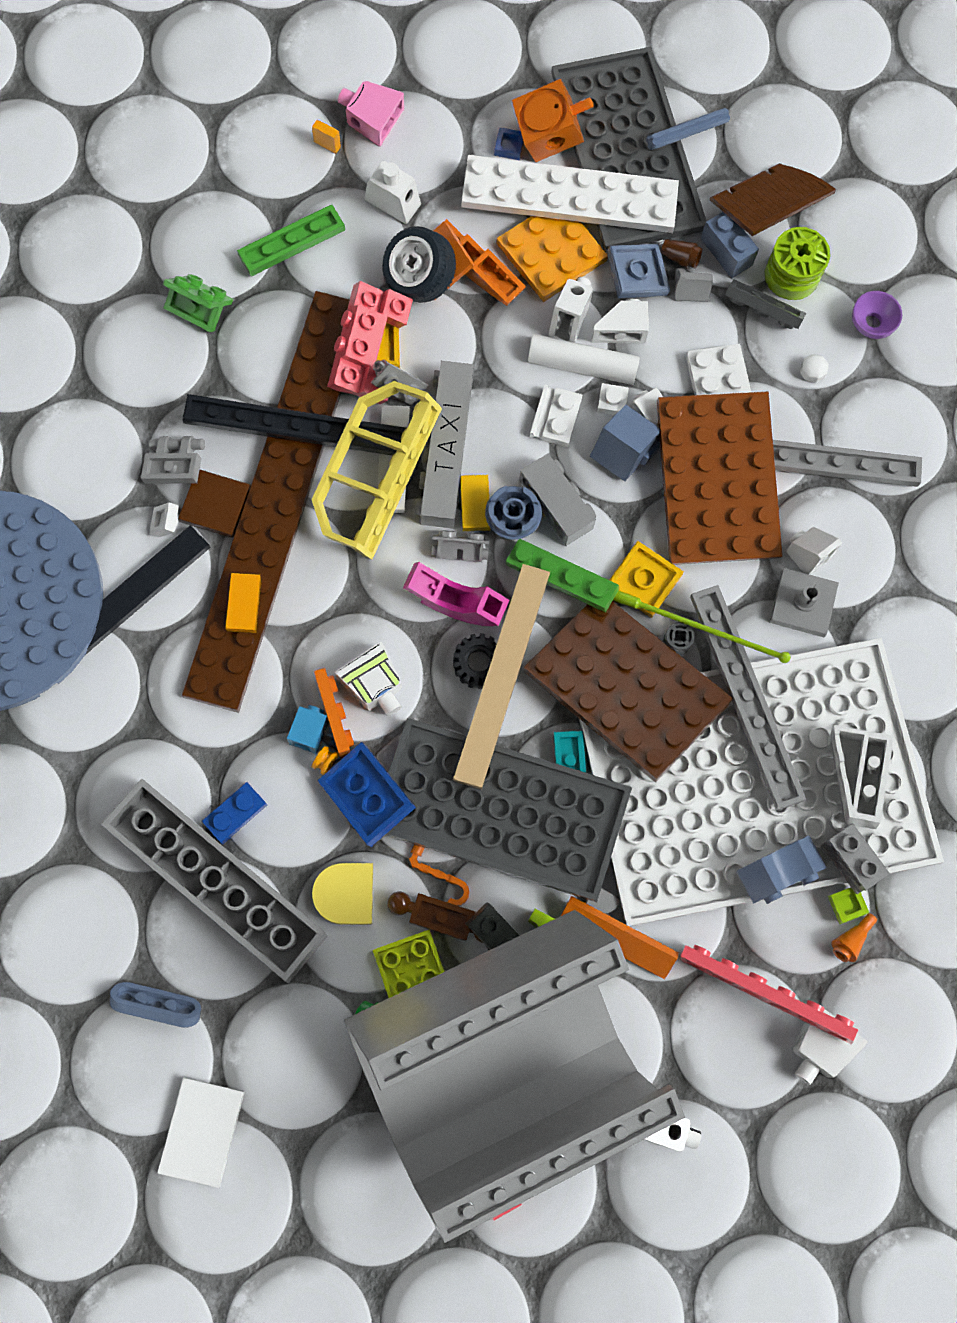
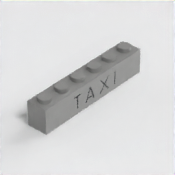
M441 360L440 371H434L433 387H437L436 396L431 395V397L440 405L442 410L429 436L431 438L430 447L424 446L423 463H427L426 472H421L419 489H424L423 498H417L416 515H420L421 525L454 529L474 364Z

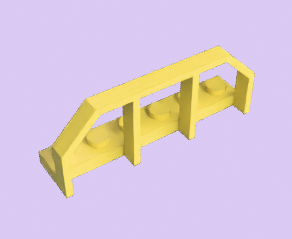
M393 381L358 399L311 499L322 534L325 537L351 547L366 558L373 559L442 410L428 392ZM400 392L420 399V402L414 407L413 417L408 428L402 433L401 443L359 428L368 407ZM355 435L397 450L390 459L389 469L384 479L380 481L378 489L337 474ZM333 481L375 496L373 503L366 511L365 521L361 529L357 531L354 541L332 532L323 502Z

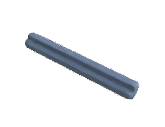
M723 108L651 134L646 138L648 148L650 150L657 149L727 123L730 120L729 110Z

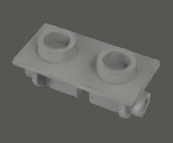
M377 360L373 365L376 377L371 381V384L378 388L393 381L422 391L429 387L425 382L388 363L386 360ZM400 392L393 395L410 405L417 400L415 397Z
M439 530V535H433L432 539L438 540V544H432V555L437 556V559L457 560V550L461 549L463 550L462 560L477 562L488 560L489 549L483 548V544H489V539H484V534L467 533V537H456L455 531Z

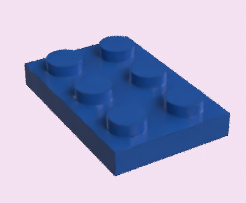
M363 742L358 744L317 780L360 837L370 847L416 808Z

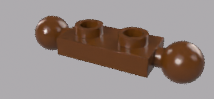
M402 891L394 892L388 898V909L394 915L400 916L407 912L411 913L410 924L463 941H467L469 933H473L465 923L476 911L418 893L416 902L411 901L409 895ZM474 934V937L476 938V940L479 941V942H481V943H483V942Z

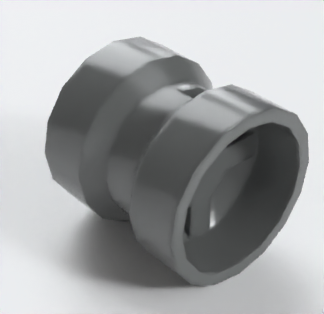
M681 622L674 623L667 629L662 642L677 654L683 656L694 642V631L689 625Z

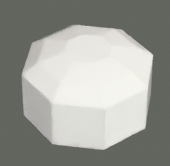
M811 354L803 360L800 374L806 381L817 383L825 378L829 364L823 356Z

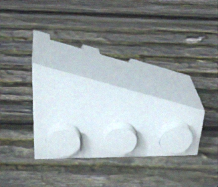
M833 725L830 734L846 824L851 825L853 823L855 826L877 829L881 822L894 736Z

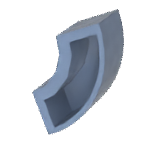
M809 835L737 870V873L753 904L763 899L766 904H769L783 897L781 890L799 881L805 886L819 879L817 872L827 867Z

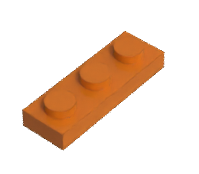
M322 668L314 671L339 757L342 759L350 752L349 747L355 745L350 729L345 731L343 729L341 720L346 719L342 702L336 703L333 693L338 692L334 676H327L326 669Z

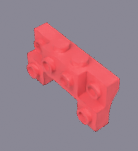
M362 281L353 285L348 308L341 318L342 332L334 345L336 355L327 387L360 397L378 389V387L371 384V381L376 377L373 365L377 360L385 325L388 323L397 328L407 325L413 299L391 289L384 292ZM388 398L378 402V404L387 402Z

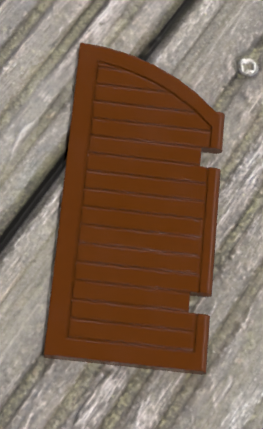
M779 163L769 168V173L762 171L730 187L732 194L724 190L710 197V201L748 234L754 236L835 194L836 189L811 173Z

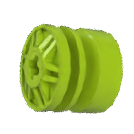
M794 227L784 231L777 238L764 270L765 281L769 289L778 297L787 300H801L810 296L816 290L831 257L830 247L826 239L817 231L807 227Z

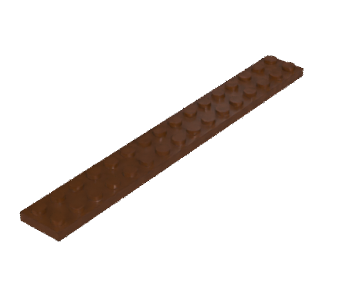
M315 291L277 408L334 417L341 392L327 386L336 355L334 345L337 338L341 335L343 328L341 326V318L348 308L350 299ZM267 437L182 693L183 698L239 713L325 445ZM231 573L261 576L256 633L226 630Z

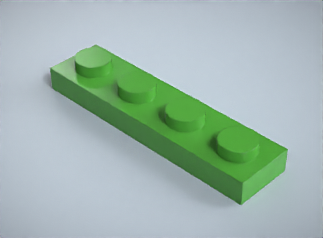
M331 204L237 250L238 256L252 277L345 231V224Z
M522 539L517 541L506 559V565L519 572L523 564L549 571L548 586L605 613L619 590L618 584Z

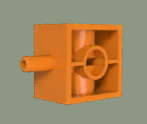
M561 79L512 100L524 145L535 162L584 142L576 115L593 108V101L589 97L573 104L571 96Z

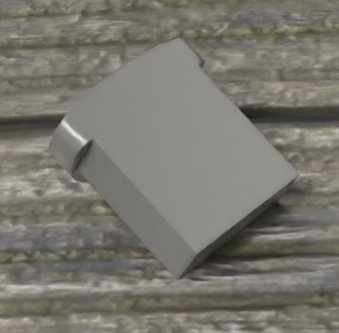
M676 268V301L708 302L713 283V274L686 272L684 268Z

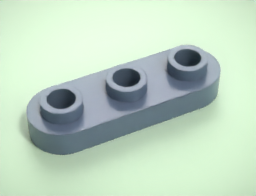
M130 982L116 984L110 991V1006L113 1010L120 1013L182 1028L192 1027L200 1020L201 1005L192 997Z

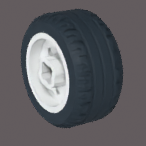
M413 226L401 230L390 240L391 242L388 243L386 251H384L382 271L383 276H385L384 279L391 290L413 299V302L418 303L433 301L448 290L447 288L450 287L452 279H454L456 258L454 250L446 238L428 228Z

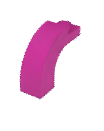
M420 562L413 564L403 586V589L422 599L420 603L454 619L479 626H499L510 601L488 586L474 588L455 583Z

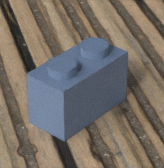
M724 212L705 223L701 240L731 279L753 266L759 248L743 228Z

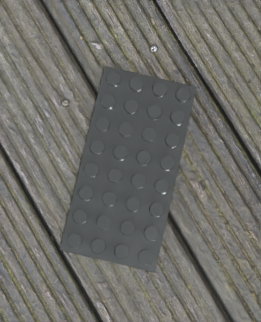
M646 47L552 66L551 74L553 81L562 80L571 96L573 104L589 97L593 101V108L576 115L584 139L583 143L573 146L579 168L679 180L673 233L596 224L604 251L607 252L609 246L640 245L702 232L707 220L681 140L653 150L648 148V143L646 142L647 136L676 126L652 48Z
M407 718L388 773L416 808L385 835L597 903L632 791L631 786L496 745L482 790L453 781L467 736Z

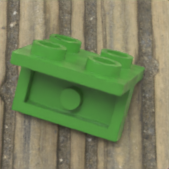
M196 275L175 276V278L164 279L163 282L164 286L170 288L163 308L208 332L215 331L223 306L232 305L233 298L227 296L225 290L203 284V279Z

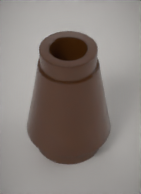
M669 239L664 241L661 249V255L666 256L686 269L690 267L696 269L703 252V248L698 247L697 243Z

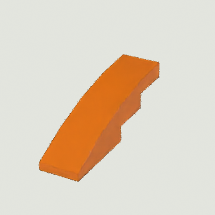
M446 219L445 222L450 225L475 264L465 275L506 306L510 304L526 286L489 249L484 251L468 234L463 236Z

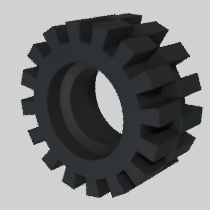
M480 633L479 637L471 634L469 639L465 637L462 639L461 644L456 646L453 656L456 677L459 676L461 683H467L470 688L478 686V689H483L489 667L484 671H475L470 668L468 658L474 652H484L490 658L491 664L497 645L492 636L486 638L485 634Z

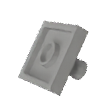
M783 568L769 623L824 638L828 632L839 582Z

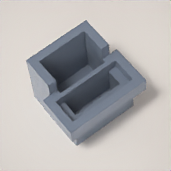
M625 405L603 427L589 457L626 482L635 472L639 463L645 466L659 450L660 443L656 440L661 430L628 405Z

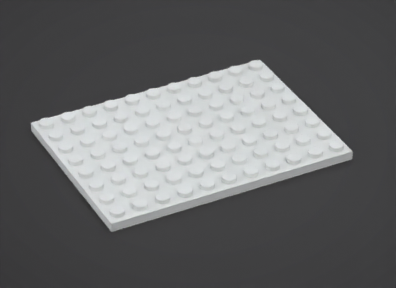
M882 638L790 655L791 659L788 663L780 662L779 658L751 663L807 799L804 802L778 811L775 809L732 701L656 783L579 719L591 774L632 787L610 859L621 902L623 919L626 925L631 927L752 902L737 870L809 835L827 868L817 872L819 879L805 886L799 881L781 890L782 895L847 883L820 846L850 825L846 824L831 740L830 733L833 725L894 736L881 822L877 829L855 826L889 873L892 874L944 862ZM719 669L701 672L729 695Z

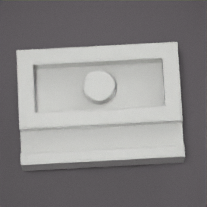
M545 384L530 432V438L537 437L542 439L541 441L568 448L583 395L557 387L556 389L548 387L549 385Z

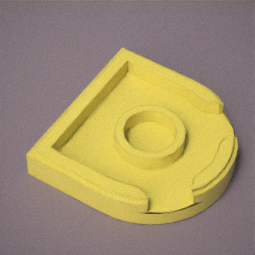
M373 863L334 864L324 869L318 875L313 885L312 898L315 908L323 918L331 923L340 925H372Z

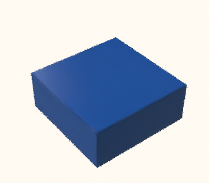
M499 127L494 156L520 160L524 142L521 131Z

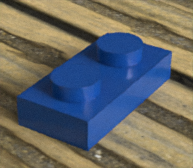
M246 782L202 822L223 845L267 806V803Z

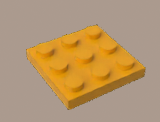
M530 216L497 237L496 240L499 248L543 302L562 291L568 279L576 281L578 277L585 276L608 259L607 253L584 225L578 221Z

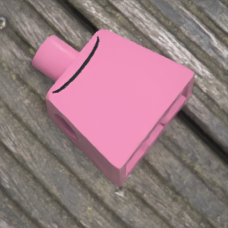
M365 81L362 82L356 93L343 88L339 94L338 103L346 106V117L349 126L376 145L381 146L404 110V93Z

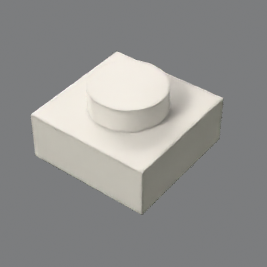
M602 383L597 413L609 415L618 413L627 403L629 388Z
M168 502L154 507L149 534L162 537L174 533L178 525L177 513L179 506Z

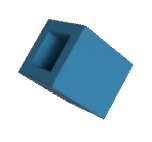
M308 705L307 708L299 706L287 737L289 745L317 754L329 723L327 715H324L325 711L312 705Z

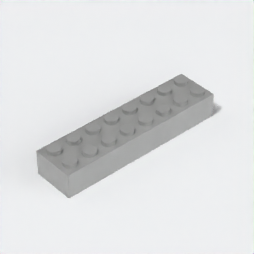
M143 779L135 785L101 824L287 983L293 979L328 936L326 932Z

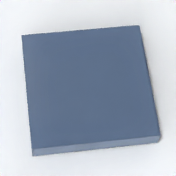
M659 244L609 246L607 255L618 298L667 296L669 294L670 287Z

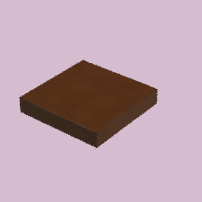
M199 470L197 483H191L178 520L187 525L233 538L251 485Z

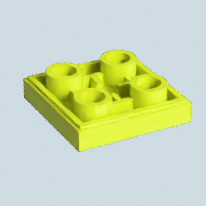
M430 929L372 950L388 998L444 972Z

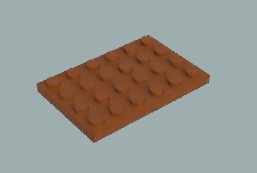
M769 391L658 397L657 413L658 425L661 430L659 438L669 562L673 565L777 559L783 557Z

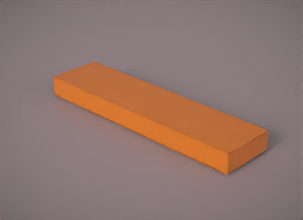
M573 896L570 897L561 914L563 916L573 910L578 911L618 939L625 959L663 979L667 977L678 958L679 952Z

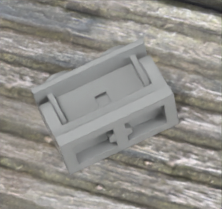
M853 823L820 845L856 894L868 890L890 874Z

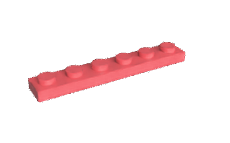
M685 945L681 954L682 962L852 1045L858 1029L853 1027L854 1022L838 1014L834 1018L823 1013L825 1008L813 1001L807 1000L805 1004L794 998L796 995L794 992L782 986H778L776 990L766 985L767 980L756 973L750 972L748 976L738 971L739 966L727 959L722 958L721 962L709 957L711 952L698 945H694L693 948Z

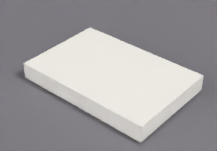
M183 1078L158 1174L220 1188L245 1092Z

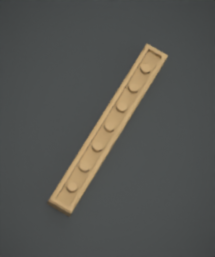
M526 564L522 565L453 778L455 782L482 790L550 576L549 571Z

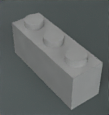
M548 453L520 470V483L535 494L541 505L542 514L565 546L593 530L596 521L595 511L590 504H585L582 501L578 487L573 481L569 482L564 476V469L557 459L553 460Z

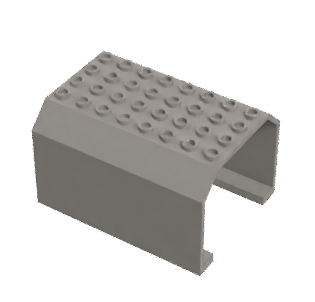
M576 910L344 1019L349 1038L398 1155L417 1195L444 1243L685 1118L675 1089L670 1084L657 1089L637 1071L617 1036L600 992L599 984L629 970L618 939Z

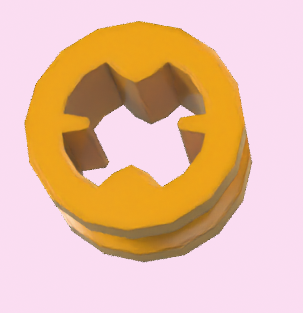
M328 746L322 748L311 766L314 770L319 768L322 775L332 768L339 756L337 752L331 753Z

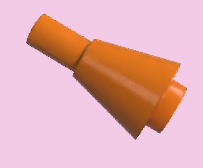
M868 913L858 925H855L831 942L834 955L843 962H856L866 940L867 933L877 922V918L873 914Z

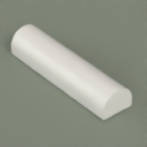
M533 334L528 356V363L634 385L640 356Z

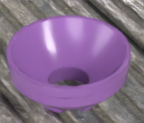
M870 291L861 295L857 299L852 311V321L856 329L862 335L873 339L886 338L898 329L903 316L898 301L892 295L882 291ZM875 316L879 319L880 326L876 328L870 327L866 323V317Z

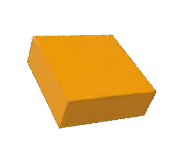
M316 120L312 125L314 143L336 154L341 148L339 131Z

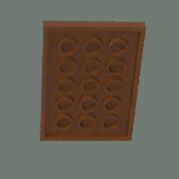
M613 601L606 613L587 604L524 666V673L655 783L727 708L733 699Z

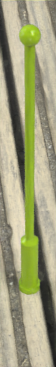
M618 591L613 599L615 602L634 609L643 608L779 658L782 663H788L791 659L788 652L780 653L648 605L641 602L640 598Z

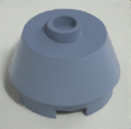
M504 486L489 498L485 509V516L488 525L497 535L506 539L516 540L529 536L537 529L542 518V509L537 497L528 488L523 486Z

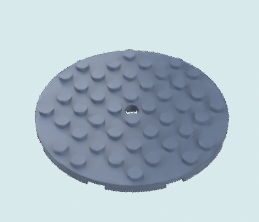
M0 491V711L21 706L37 699L41 693L47 691L56 683H61L76 668L88 651L87 648L95 634L103 600V581L99 563L93 549L78 527L65 514L46 502L28 495Z

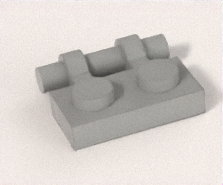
M161 436L159 439L149 440L150 450H156V453H145L141 480L145 484L197 483L202 458L198 453L193 452L195 450H204V439H195L193 436L171 439L170 436ZM179 450V453H171V451Z

